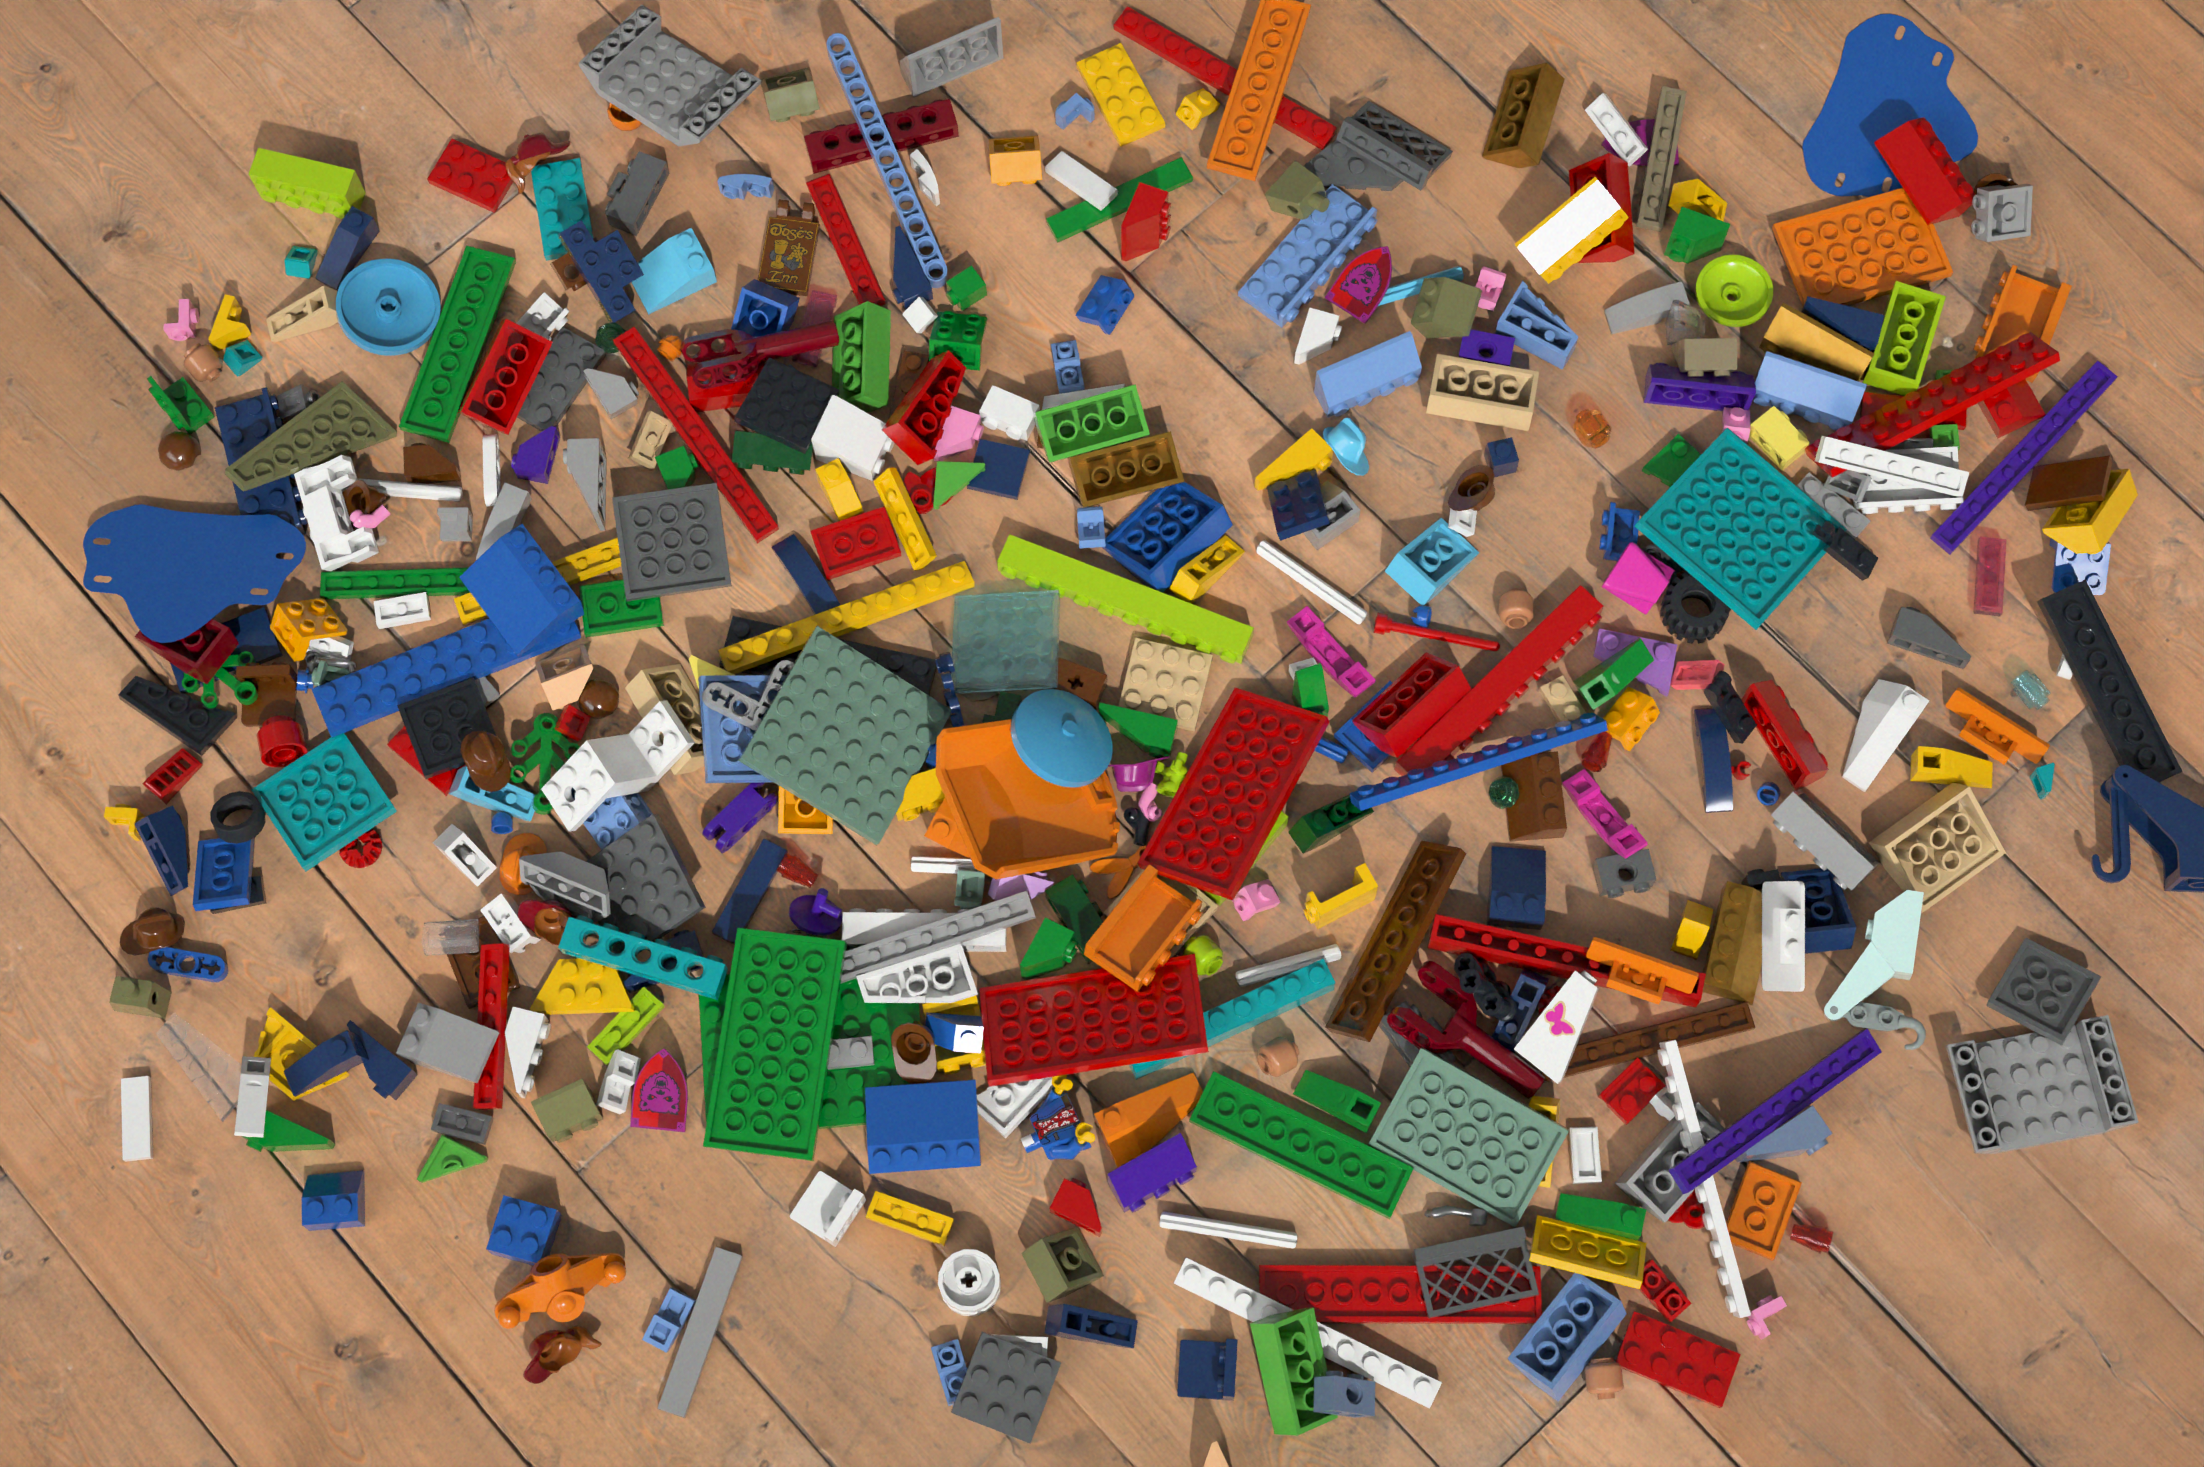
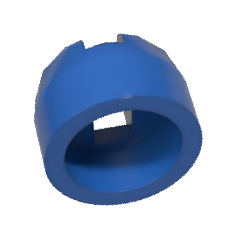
M1429 606L1415 607L1412 612L1417 613V618L1411 617L1413 623L1417 626L1428 628L1431 621L1432 608Z
M1773 782L1762 784L1757 792L1758 800L1764 805H1773L1780 797V788Z
M506 812L496 813L491 821V831L496 834L511 833L513 831L511 816Z

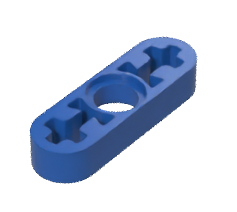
M169 947L152 951L148 955L149 965L158 973L209 982H220L228 974L227 963L215 955ZM164 954L169 960H174V965L169 962H162L160 966L156 959L162 958ZM189 957L194 958V968L190 971H183L181 968L183 960ZM202 963L208 967H214L215 963H217L221 969L220 971H215L214 975H212L208 969L202 968Z

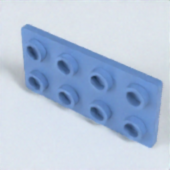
M572 787L571 795L572 798L575 800L576 791ZM634 793L606 798L583 824L600 849L603 850L653 813L640 794Z

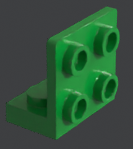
M951 311L937 312L938 317L934 321L929 340V361L931 358L949 350L966 369L980 371L982 341L987 325V317L977 314H957Z
M152 376L147 378L151 385L148 389L179 430L184 428L191 435L215 417L184 377H181L165 390L160 388Z

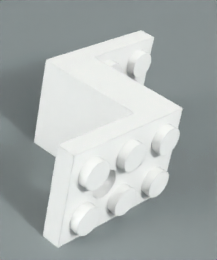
M659 701L629 734L586 740L541 790L569 832L576 831L606 798L649 791L695 742L668 701ZM660 732L664 735V744L659 740ZM572 787L576 791L575 800L572 798L571 795Z

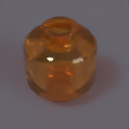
M1585 409L1577 414L1576 421L1573 424V432L1582 445L1596 449L1606 444L1610 439L1611 425L1601 411Z

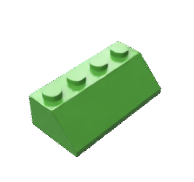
M867 301L834 316V323L839 335V345L833 347L832 386L839 389V398L864 412H873L888 405L891 310Z
M1136 384L1037 411L1034 414L1040 441L1049 463L1150 435Z
M1314 1307L1274 1314L1250 1323L1274 1434L1298 1436L1338 1418L1337 1415L1314 1412V1377L1326 1376L1327 1371Z

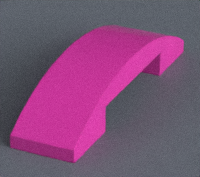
M1308 606L1287 621L1290 629L1310 655L1314 657L1318 664L1321 663L1326 673L1353 697L1356 698L1376 682L1359 661L1356 663L1324 629V623Z
M1585 769L1562 782L1566 792L1587 822L1620 856L1626 859L1648 845V842L1632 824L1628 825L1601 794L1600 786Z

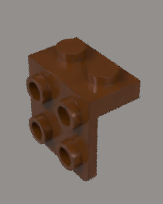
M273 662L272 665L247 663L245 666H236V677L240 682H251L258 691V698L254 703L250 705L242 704L241 722L244 726H262L265 720L279 715L289 716L293 718L294 722L296 721L297 674L290 664ZM252 692L245 693L244 698H249Z

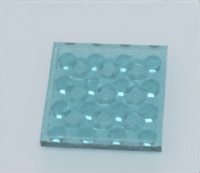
M1059 590L955 596L952 661L955 672L951 673L955 693L1057 688L1060 619Z

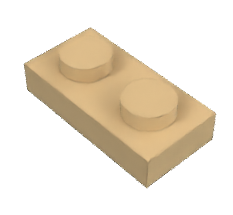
M653 411L647 412L628 458L650 470L655 468L657 463L655 457L660 455L672 426L670 421Z
M1563 675L1539 688V692L1558 722L1573 721L1586 713Z

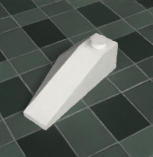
M1878 679L1863 700L1842 778L1865 792L1926 707L1929 700L1906 685Z
M962 944L856 976L864 1003H953L978 995Z

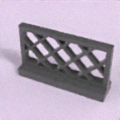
M1370 101L1363 105L1352 117L1348 116L1344 119L1336 138L1337 141L1420 191L1426 186L1428 179L1451 157L1453 152ZM1369 111L1377 117H1368L1367 112ZM1372 125H1381L1382 129H1373ZM1388 126H1394L1398 130H1390ZM1393 138H1402L1403 142H1395ZM1409 138L1416 139L1420 143H1411ZM1414 150L1423 151L1425 155H1416ZM1431 151H1436L1442 156L1432 155Z
M1524 1226L1414 1249L1412 1253L1428 1318L1539 1295L1532 1264L1529 1261L1530 1255ZM1521 1247L1523 1260L1518 1267L1504 1259L1509 1249ZM1504 1251L1501 1256L1495 1252ZM1490 1254L1498 1260L1491 1273L1476 1264L1481 1255ZM1477 1256L1474 1262L1468 1259ZM1463 1260L1471 1266L1464 1278L1449 1270L1454 1261ZM1450 1262L1447 1267L1441 1265L1442 1263ZM1501 1262L1515 1270L1508 1284L1493 1275ZM1523 1264H1525L1526 1272L1521 1270ZM1434 1265L1444 1272L1438 1282L1434 1284L1425 1278L1423 1267ZM1473 1268L1488 1276L1481 1289L1466 1281ZM1446 1273L1461 1282L1453 1295L1439 1287ZM1519 1273L1529 1280L1531 1290L1519 1292L1510 1285ZM1490 1279L1505 1287L1500 1297L1492 1298L1483 1292ZM1463 1284L1478 1293L1472 1303L1465 1304L1456 1298ZM1427 1285H1429V1286H1431V1287L1433 1288V1290L1431 1291L1430 1294H1429L1428 1286H1427ZM1437 1290L1448 1297L1450 1301L1445 1308L1433 1311L1431 1297ZM1507 1290H1509V1291H1511V1292L1514 1293V1294H1510V1295H1505V1293L1507 1292ZM1480 1295L1486 1298V1300L1477 1301ZM1453 1301L1458 1304L1457 1306L1450 1307Z

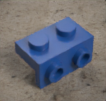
M1101 275L1075 316L1081 322L1099 326L1105 334L1110 335L1134 298V293L1124 280Z
M1610 502L1608 510H1603L1601 525L1606 526L1605 534H1601L1599 550H1604L1603 559L1618 561L1630 542L1637 544L1638 529L1635 527V524L1639 521L1640 511L1615 508L1616 503Z

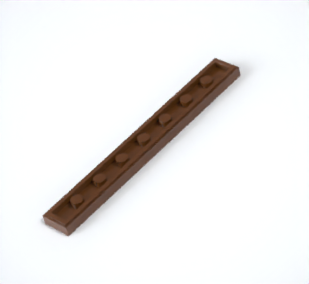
M1748 1002L1578 1044L1564 1078L1632 1061L1637 1057L1640 1059L1656 1055L1658 1050L1661 1049L1659 1043L1668 1040H1676L1679 1049L1755 1029V1024ZM1540 1070V1073L1545 1077L1543 1083L1553 1081Z

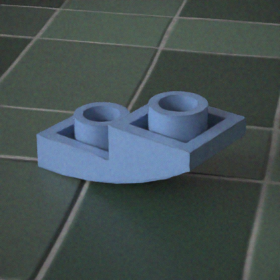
M726 175L719 177L717 181L720 193L729 199L739 198L744 200L747 191L756 197L765 196L771 198L774 192L772 178L761 175Z
M1076 340L1051 344L1059 394L1085 390Z
M958 1339L931 1347L948 1406L954 1404L967 1371Z

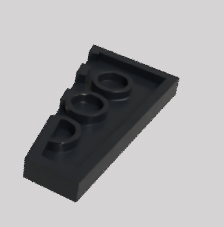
M135 676L118 694L121 701L201 756L237 719V715L229 710L223 711L216 707L207 708L202 702L191 699L189 695L181 692L180 694L168 690L165 686Z

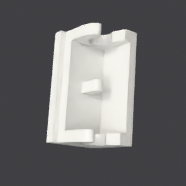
M501 893L484 906L481 912L504 944L510 945L509 952L522 953L525 951L524 946L529 943L536 944L541 938L519 920V906L513 897Z

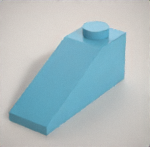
M466 766L458 769L449 791L450 795L471 804L497 812H506L510 816L528 822L532 820L535 812L532 806L535 794L510 783H507L499 791L488 792L482 790L475 785Z

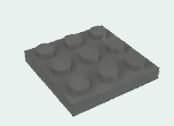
M2025 938L1986 1006L2063 1045L2098 985L2101 976Z
M982 1331L951 1413L1031 1444L1061 1362Z

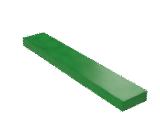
M1182 157L1114 187L1117 189L1118 195L1102 211L1088 201H1083L1046 218V223L1058 243L1128 211L1139 182L1170 192L1192 182L1193 176Z
M469 567L321 572L320 597L324 599L389 598L426 592L428 596L465 595L470 592L460 580V576Z

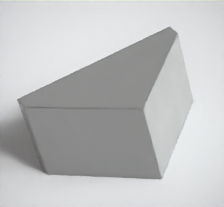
M1847 470L1833 478L1828 475L1824 488L1862 502L1872 478L1852 470Z

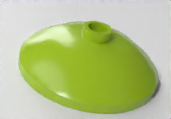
M1724 255L1713 259L1701 270L1696 282L1695 293L1700 308L1710 319L1725 326L1742 327L1755 323L1766 314L1773 299V284L1767 271L1753 259L1741 255ZM1732 296L1735 300L1730 301L1727 297Z

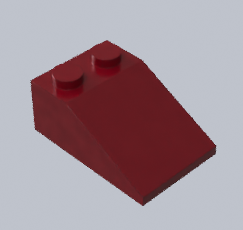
M213 619L189 636L174 642L160 643L153 641L142 634L140 630L135 635L138 641L186 674L205 684L210 682L239 644L229 627Z

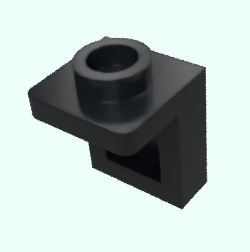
M1755 869L1747 873L1748 875L1742 880L1741 885L1760 890L1764 882L1785 881V879L1780 877L1778 869L1766 872L1763 869Z

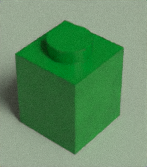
M972 265L946 281V296L953 306L957 304L961 311L987 296L986 284Z

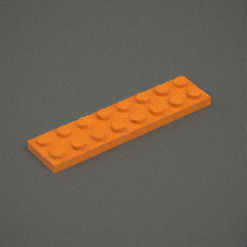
M1260 0L1212 146L1207 169L1256 181L1311 10L1310 4L1295 0Z

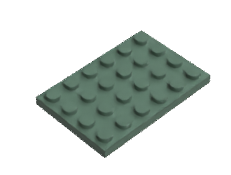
M1421 1047L1372 1136L1369 1145L1413 1167V1170L1511 1226L1516 1227L1570 1129L1426 1048Z

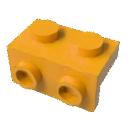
M1627 687L1603 717L1606 720L1608 731L1602 733L1620 741L1625 750L1631 751L1660 714L1653 697Z

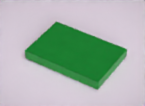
M623 579L579 586L580 600L584 611L582 618L586 638L664 626L661 597L627 601Z

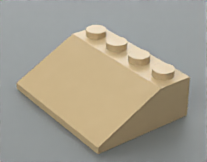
M1951 783L1869 842L1882 866L1903 892L1906 890L1924 892L1921 913L2006 853L1970 786L1958 783Z

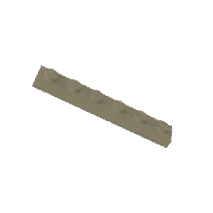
M1662 86L1660 89L1635 227L1658 232L1663 228L1687 91Z

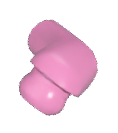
M382 504L371 514H363L361 510H355L351 513L350 520L354 523L353 526L358 529L361 527L372 529L391 514Z
M1151 783L1149 787L1144 789L1138 802L1141 812L1151 822L1160 819L1162 816L1161 808H1158L1154 801L1157 794V785Z

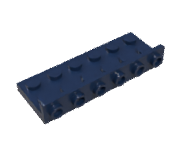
M267 387L261 388L262 395L215 408L229 466L284 425L282 418L277 417L276 410L279 409L276 394L271 395ZM294 474L244 492L233 482L240 515H275L295 526L303 535L306 534L304 525L308 524V521L304 516L303 509H300L298 501L302 500L298 486L294 485Z

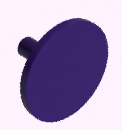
M820 888L817 895H804L794 899L789 907V917L793 924L804 932L820 936L829 935L840 928L842 909L827 899L828 891L826 889Z

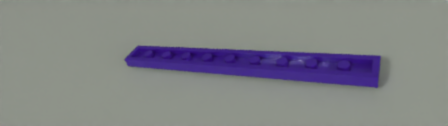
M2097 361L1932 534L1930 539L1951 555L2115 382L2118 376Z
M1861 1030L1668 1169L1681 1192L1686 1194L1695 1189L1879 1055L1882 1051L1869 1030Z

